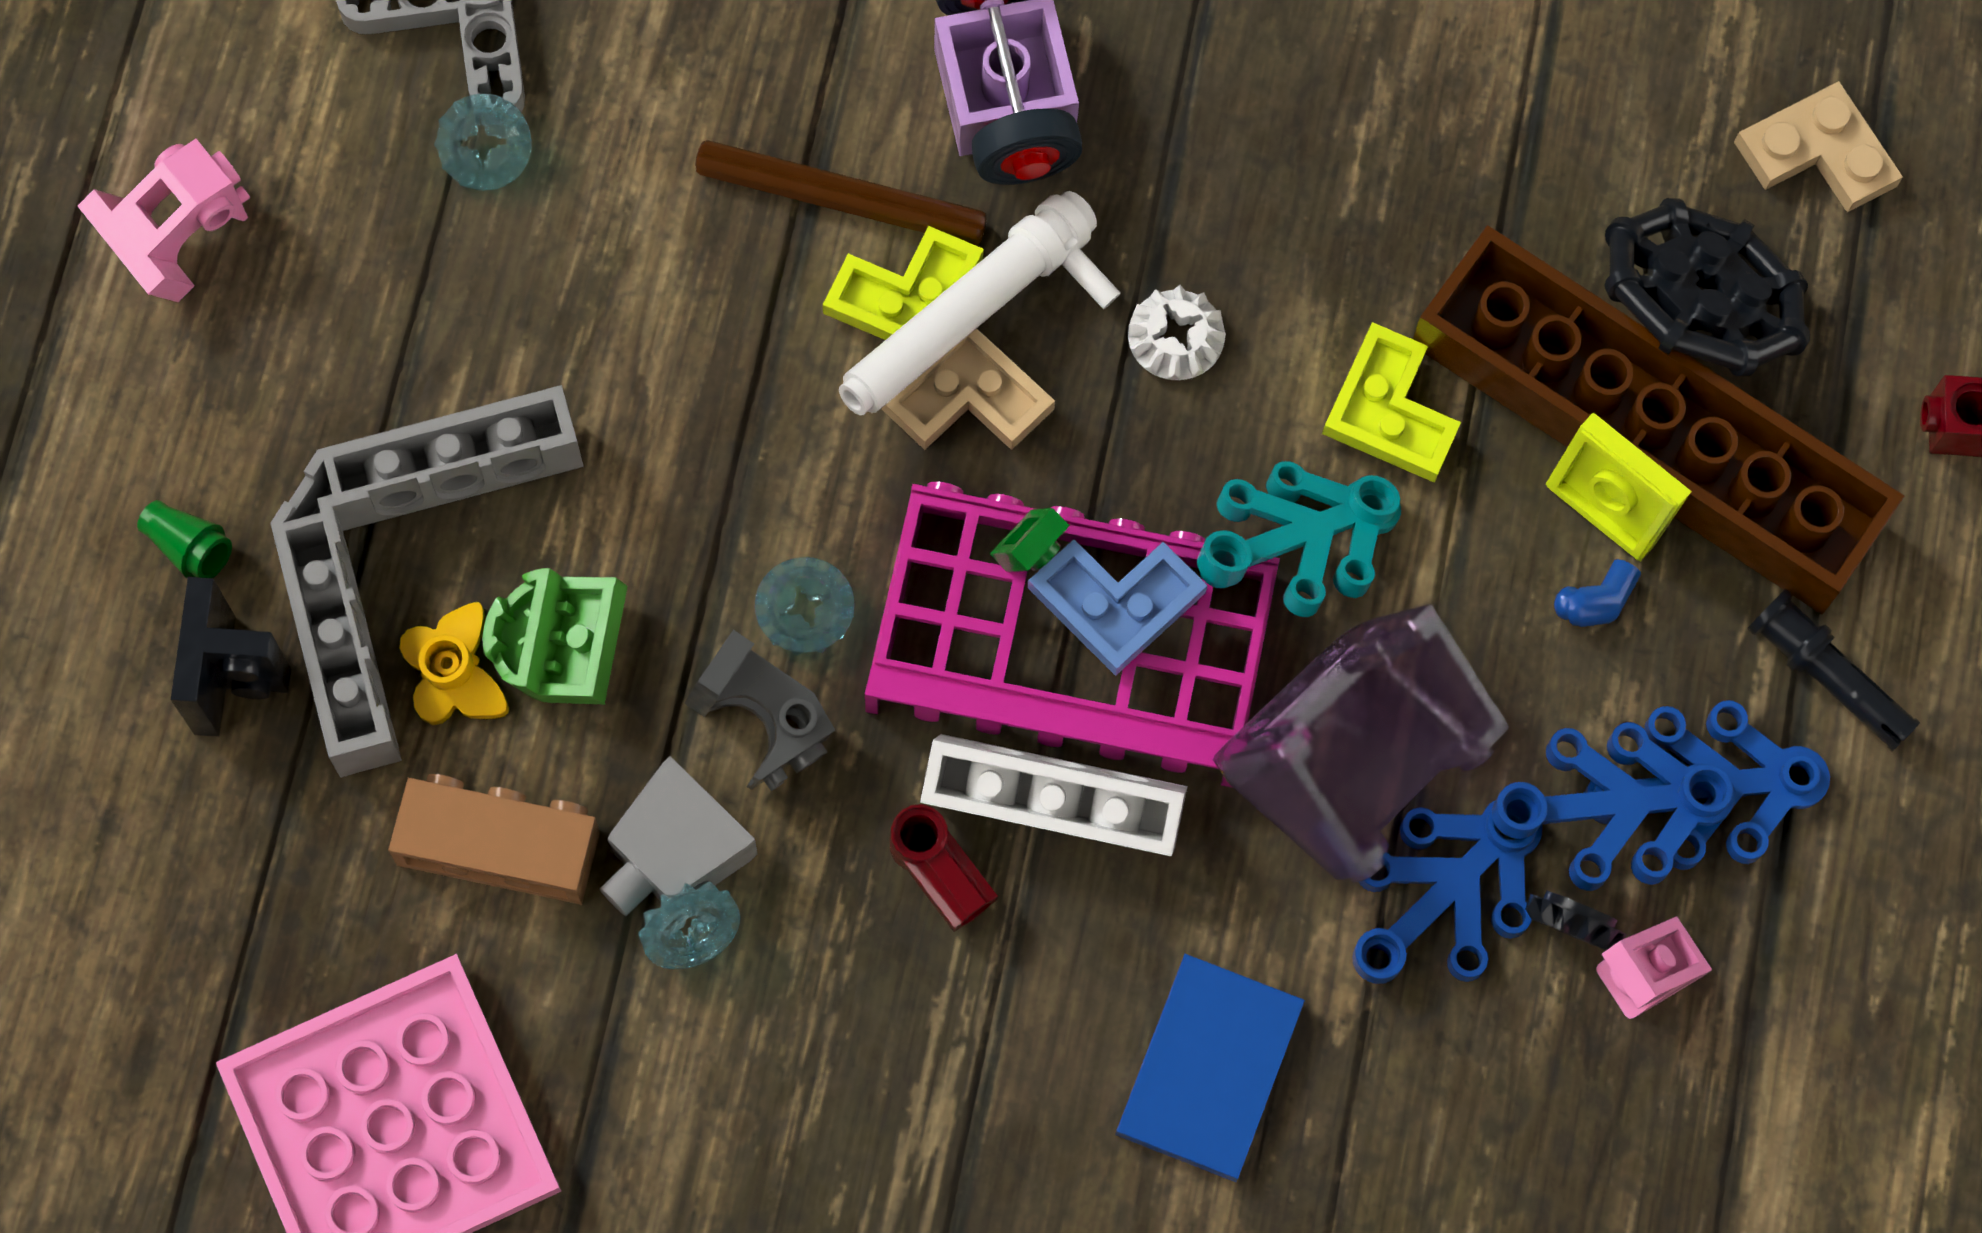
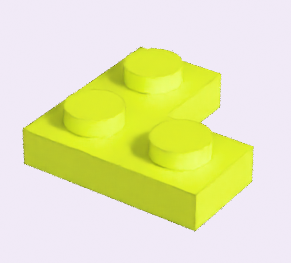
M928 226L904 276L848 253L823 303V314L886 340L982 261L984 249Z
M1372 322L1325 423L1322 434L1435 483L1461 422L1406 399L1428 346Z

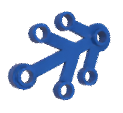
M1726 700L1715 705L1706 719L1707 730L1715 740L1735 744L1762 768L1739 770L1686 729L1685 718L1679 710L1670 706L1657 708L1645 723L1644 729L1648 734L1649 740L1660 748H1668L1690 766L1698 763L1711 764L1725 771L1735 789L1734 806L1742 796L1769 794L1750 822L1740 823L1727 837V851L1731 858L1739 863H1753L1765 853L1769 844L1768 836L1790 808L1806 809L1812 807L1828 791L1830 785L1829 769L1818 753L1802 746L1781 749L1748 724L1746 710L1735 701ZM1717 714H1731L1736 719L1737 729L1729 731L1720 727L1717 722ZM1661 718L1671 721L1676 729L1675 735H1661L1655 728V721ZM1791 767L1804 769L1809 776V783L1807 785L1794 783L1789 776V769ZM1659 778L1636 779L1645 787L1666 785ZM1590 781L1584 793L1602 791V788ZM1702 789L1692 790V796L1696 801L1706 800L1703 805L1711 804V799L1707 792ZM1613 817L1594 820L1608 825ZM1722 821L1712 826L1696 825L1686 838V840L1693 844L1695 856L1693 858H1683L1676 852L1673 856V867L1680 870H1688L1695 867L1705 855L1706 842ZM1742 833L1752 835L1757 841V851L1746 852L1742 850L1737 843V836Z
M1625 722L1614 729L1607 741L1608 754L1615 762L1621 765L1640 763L1666 785L1643 786L1588 746L1585 737L1579 731L1572 728L1558 730L1546 747L1548 762L1554 768L1561 771L1576 769L1604 791L1545 797L1534 785L1526 782H1515L1503 788L1492 807V818L1496 827L1503 834L1511 838L1522 839L1533 835L1541 824L1613 817L1593 845L1579 851L1570 864L1569 876L1572 882L1582 890L1593 891L1605 883L1611 874V862L1647 814L1675 811L1655 842L1649 841L1642 844L1631 860V870L1634 876L1642 883L1653 885L1663 881L1672 870L1674 864L1673 856L1696 825L1712 826L1718 824L1728 816L1734 806L1735 789L1725 771L1711 764L1698 763L1688 767L1649 740L1645 729L1636 723ZM1618 737H1631L1637 743L1638 750L1634 752L1624 750L1618 742ZM1568 742L1572 744L1576 749L1577 756L1572 758L1563 756L1557 749V743ZM1702 789L1710 796L1711 804L1703 805L1697 802L1692 796V790ZM1509 807L1522 809L1526 814L1527 822L1516 823L1507 816L1506 809ZM1647 854L1656 856L1662 864V870H1649L1644 865L1642 856ZM1580 862H1594L1600 869V876L1593 878L1585 875L1581 870Z
M1495 801L1487 806L1482 815L1435 814L1430 809L1422 807L1410 810L1401 823L1400 835L1404 843L1413 849H1426L1436 839L1478 842L1462 858L1391 857L1387 852L1381 850L1369 851L1361 858L1356 869V877L1359 884L1368 891L1381 892L1387 889L1391 883L1434 885L1388 930L1375 928L1367 931L1360 937L1352 957L1357 973L1366 981L1375 984L1387 983L1393 980L1405 964L1406 949L1454 902L1455 946L1448 955L1447 966L1450 973L1460 981L1470 982L1478 979L1488 965V953L1481 940L1480 876L1498 859L1501 901H1499L1491 914V924L1496 933L1504 938L1511 939L1521 936L1532 921L1525 910L1527 902H1525L1524 857L1533 852L1539 844L1542 836V824L1533 835L1527 838L1509 840L1500 834L1494 824L1492 807ZM1518 807L1506 809L1507 816L1516 823L1527 822L1526 814L1522 809ZM1415 819L1426 821L1430 825L1431 835L1425 838L1416 837L1410 831L1409 823ZM1373 861L1382 863L1387 869V878L1380 881L1372 880L1366 874L1365 865ZM1504 908L1518 910L1522 916V925L1519 927H1509L1504 924L1501 919V910ZM1372 949L1384 951L1389 958V965L1384 969L1373 968L1367 962V952ZM1461 951L1474 953L1479 961L1478 968L1472 971L1464 970L1457 962V954Z

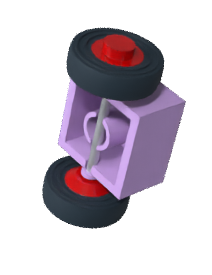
M936 0L939 9L948 15L935 18L934 51L959 156L972 154L979 176L987 182L1001 185L1023 184L1055 175L1075 163L1082 153V139L1077 125L1079 101L1054 1Z

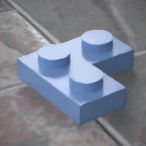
M1073 539L1028 580V589L1115 676L1206 593L1208 586L1164 542L1121 581L1117 582Z

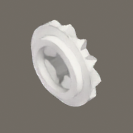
M1181 285L1174 290L1163 292L1155 289L1149 298L1140 305H1136L1128 329L1130 349L1139 364L1155 376L1168 380H1187L1209 370L1221 355L1226 335L1221 310H1216L1208 302L1204 293L1197 295L1185 291ZM1167 314H1169L1171 319H1175L1179 326L1195 324L1187 333V350L1184 344H1180L1175 337L1160 338L1167 331Z

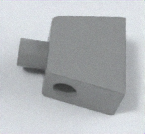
M669 756L611 831L608 837L611 851L624 866L600 888V891L624 916H627L651 892L667 908L675 912L757 856L756 841L707 791Z

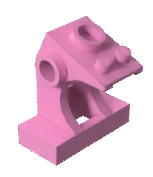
M194 139L185 146L183 144H176L163 151L155 161V168L125 198L94 189L78 205L79 209L147 294L179 302L195 286L177 264L178 252L188 237L201 226L206 231H213L225 225L231 218L245 221L248 218L242 204L250 199V196L242 186L236 190L234 188V185L241 181L239 175L220 151L210 156L197 139ZM172 192L182 205L159 227L152 219L151 214L158 204Z

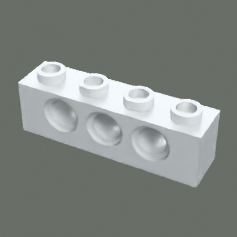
M940 734L932 742L920 803L1172 856L1188 786Z

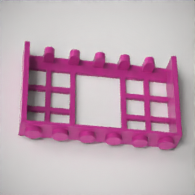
M930 482L927 484V487L912 484L878 640L865 690V712L878 714L880 701L886 700L914 706V716L924 721L937 722L939 721L940 712L976 719V729L987 734H1000L1002 725L1038 732L1037 741L1050 747H1061L1064 737L1101 745L1099 754L1108 759H1124L1125 750L1162 757L1161 767L1171 772H1185L1188 763L1224 770L1221 785L1234 787L1239 771L1280 558L1275 557L1248 567L1244 578L1261 581L1254 617L1209 608L1213 587L1207 584L1206 593L1198 600L1197 605L1193 604L1180 616L1194 620L1186 661L1141 652L1122 670L1116 704L1110 705L1004 683L1028 571L1006 572L1001 565L970 559L977 524L1012 530L1030 510L1035 508L1025 507L1021 500L1004 494H991L987 499L963 494L964 492L961 488L945 482ZM1062 506L1050 507L1054 508L1070 525L1057 540L1071 542L1074 539L1078 544L1145 558L1164 542L1185 564L1198 568L1197 557L1206 540L1198 534L1174 531L1167 536L1145 531V527L1142 524L1132 520L1112 519L1108 524L1084 519L1083 513L1072 508ZM923 512L965 521L957 556L915 548ZM912 562L954 571L945 612L903 603ZM966 573L1012 583L1003 624L958 615ZM899 618L941 626L932 668L890 659ZM1206 622L1251 631L1243 673L1198 664ZM954 629L1000 638L991 680L945 671ZM1136 666L1182 675L1174 717L1128 708ZM1195 678L1240 687L1232 729L1187 720Z

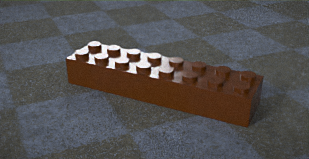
M1488 225L1419 318L1413 340L1428 346L1427 356L1564 446H1569L1580 426L1594 412L1692 491L1675 515V519L1783 590L1788 589L1794 597L1823 615L1840 593L1905 497L1899 491L1689 355L1676 351H1671L1669 355L1658 349L1661 343L1646 327Z

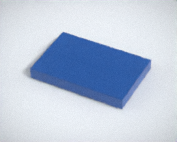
M1184 954L1115 1135L1237 1182L1305 1000Z

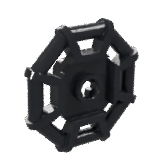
M1666 198L1657 208L1632 218L1617 217L1607 227L1605 240L1610 247L1609 277L1604 284L1605 290L1612 301L1621 302L1661 343L1658 349L1667 355L1671 351H1676L1727 367L1734 376H1751L1758 366L1783 355L1795 356L1802 353L1810 341V331L1805 325L1803 296L1808 289V283L1803 273L1798 270H1791L1752 231L1755 225L1744 219L1740 224L1686 207L1684 201L1680 198ZM1661 232L1665 243L1656 245L1647 237ZM1739 253H1740L1763 277L1759 276V275L1739 256ZM1634 264L1643 268V275H1640L1638 270L1634 268ZM1779 304L1780 318L1768 313L1766 305ZM1697 329L1708 333H1712V336H1708L1696 331ZM1753 335V336H1754L1755 338H1757L1758 340L1753 341V340H1751V339H1745V338L1748 337V336Z

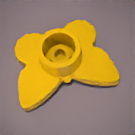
M479 602L464 605L444 615L439 620L436 629L416 626L407 629L400 638L399 648L404 659L413 668L421 671V677L423 678L416 686L413 695L414 708L420 718L431 725L443 724L452 716L455 709H458L465 717L471 719H496L506 716L509 712L506 697L490 675L477 666L480 659L475 653L479 648L485 624V611Z

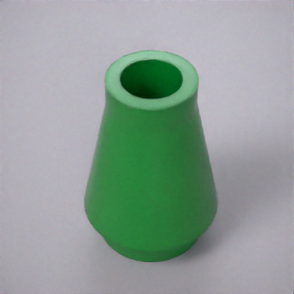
M155 500L148 504L139 516L137 522L138 531L147 536L186 578H214L224 568L230 558L232 542L225 536V531L221 525L169 507L160 500Z

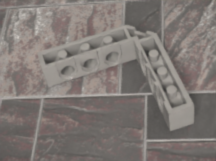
M562 385L318 449L305 468V477L290 501H284L271 521V528L328 756L340 778L402 761L343 531L584 467Z

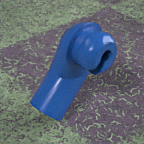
M1616 559L1601 585L1580 587L1579 589L1567 586L1561 589L1554 601L1555 612L1561 619L1569 620L1573 626L1586 627L1609 624L1617 619L1641 576V572L1631 563Z

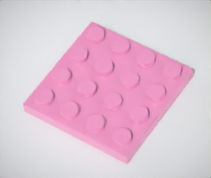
M457 954L215 1062L286 1233H473L561 1192Z

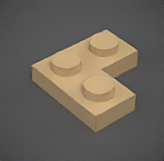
M1839 81L1740 131L1734 141L1765 190L1816 165L1847 213L1896 188L1903 178Z
M976 328L883 406L882 410L924 450L967 410L1012 450L1054 410L1055 400Z

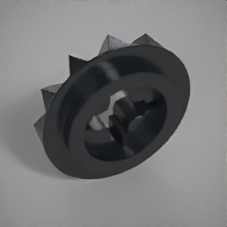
M1546 890L1543 898L1530 894L1525 908L1531 919L1604 950H1608L1619 941L1625 939L1627 935L1615 929L1618 922L1617 919Z

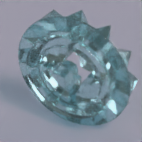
M492 94L470 95L454 101L453 105L438 120L439 128L434 146L438 150L442 169L458 181L460 186L483 191L498 189L514 181L526 167L532 147L530 129L520 110L508 100ZM480 115L481 125L485 126L487 135L496 136L497 139L506 138V144L497 145V148L487 150L484 169L483 160L479 158L478 150L468 149V146H460V140H467V137L477 135Z
M793 558L775 566L761 581L755 597V613L758 626L769 638L773 646H780L790 650L796 656L801 653L815 651L823 654L830 645L839 639H844L854 617V595L848 580L835 566L817 558ZM799 585L801 593L805 594L809 601L820 600L823 602L822 605L815 608V627L810 628L809 623L805 622L800 614L792 616L787 614V611L795 607V586Z
M711 881L703 884L697 890L685 883L680 894L674 897L661 894V907L644 912L645 927L638 932L646 956L654 964L667 969H687L711 960L731 943L740 925V911L728 890L719 891ZM696 916L691 921V927L688 928V936H684L680 929L685 926L686 919Z

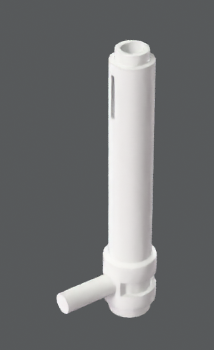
M1066 191L1061 195L1049 196L1038 205L1035 210V216L1028 215L1010 229L1008 239L845 373L843 384L839 387V394L845 405L858 415H864L867 412L876 413L1038 276H1049L1061 265L1064 266L1102 309L1108 307L1121 292L1081 250L1089 242L1091 232L1097 226V220L1090 205L1077 193Z

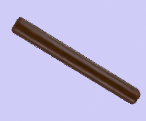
M710 140L701 143L696 156V172L702 176L923 233L930 226L973 245H979L985 232L987 223L986 213L970 207Z

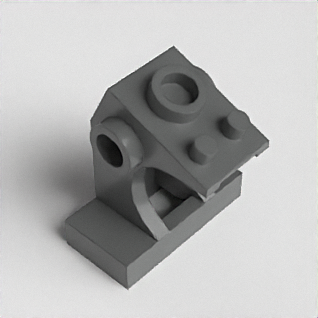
M733 629L684 704L703 717L710 711L727 706H740L756 715L764 723L768 733V752L763 763L746 787L753 790L765 782L768 788L773 791L788 778L783 770L785 767L791 765L797 774L827 753L822 743L829 738L835 731V728L814 692L753 652L751 649L754 643ZM786 719L794 721L799 729L792 728Z

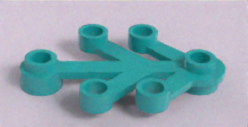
M1282 461L1274 466L1266 482L1268 494L1256 490L1252 484L1241 479L1230 480L1224 485L1217 499V509L1223 517L1230 521L1242 522L1247 520L1252 514L1284 526L1247 540L1231 531L1223 530L1210 534L1206 538L1197 557V566L1202 579L1212 587L1227 588L1239 583L1243 579L1248 567L1303 547L1298 573L1290 581L1283 596L1286 608L1291 613L1300 617H1310L1316 614L1326 596V589L1322 581L1333 535L1353 528L1348 556H1345L1339 563L1333 575V584L1341 594L1351 598H1358L1366 594L1375 578V569L1371 563L1377 535L1391 531L1401 516L1400 494L1390 481L1374 475L1364 476L1346 486L1305 472L1301 466L1294 462ZM1280 479L1288 480L1293 486L1283 483ZM1301 495L1330 505L1332 508L1320 512L1294 502ZM1231 497L1239 498L1244 504L1233 501ZM1347 572L1356 574L1361 580L1351 578ZM1297 591L1308 594L1312 599L1301 597Z

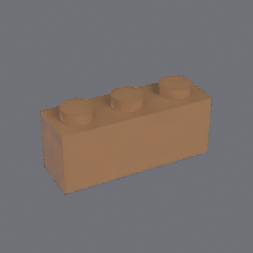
M428 774L426 781L408 777L388 849L397 866L582 905L600 835L596 818L587 815V808L563 800H552L550 807L525 802L526 796L524 794L502 787H490L488 794L465 790V784L462 781L441 774Z

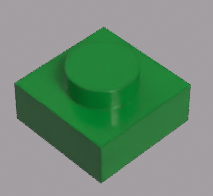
M1054 508L1030 510L990 555L1006 572L1028 571L1029 569L1036 571L1046 565L1059 551L1060 544L1056 540L1070 525Z

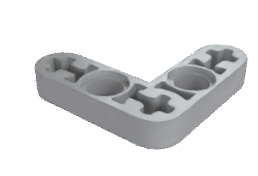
M336 0L343 23L350 30L358 34H376L459 22L468 91L475 114L482 121L495 125L512 122L521 114L525 105V92L512 0H459L456 2H452V0H437L434 4L425 8L411 5L408 0H398L400 9L392 10L391 0H372L370 11L366 13H359L357 5H359L360 0ZM497 29L506 36V42L498 51L485 53L477 50L473 45L475 37L483 30ZM499 70L505 93L503 94L502 103L492 104L489 97L491 86L488 71Z

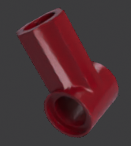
M924 804L911 805L898 813L894 818L890 831V852L899 866L909 872L953 932L972 922L998 900V895L950 834L943 816L935 808ZM913 825H922L934 833L936 844L925 852H914L904 846L901 834L906 828Z

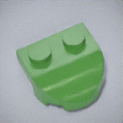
M551 568L537 569L523 574L522 579L525 582L516 588L506 599L497 597L487 614L483 629L485 656L493 662L497 672L502 677L501 679L535 700L548 703L605 705L628 586L616 577H562Z

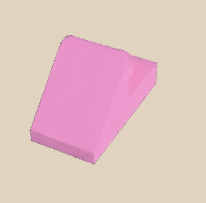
M1677 916L1619 941L1602 953L1605 960L1596 967L1598 975L1624 1015L1629 1019L1639 1016L1712 971V968Z

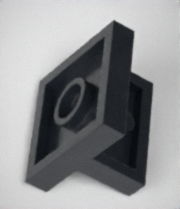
M188 577L170 700L194 735L219 737L226 689H231L232 694L247 699H267L270 692L288 693L292 669L271 632L234 630L236 616L214 579Z

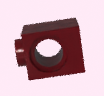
M1944 375L1933 392L1924 397L1920 412V426L1923 432H1929L1930 454L1982 457V377ZM1956 408H1964L1971 411L1977 417L1979 425H1971L1964 422L1958 416Z

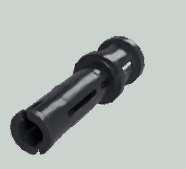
M1784 589L1747 629L1753 635L1761 633L1788 658L1786 665L1792 671L1796 669L1801 673L1805 669L1879 737L1891 752L1894 751L1901 741H1904L1914 731L1920 722L1908 714L1833 645L1831 641L1835 637L1831 634L1832 630L1826 624L1817 626L1791 602L1793 594L1788 589Z

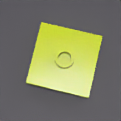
M1594 412L1580 426L1545 484L1547 488L1640 562L1653 549L1692 492Z

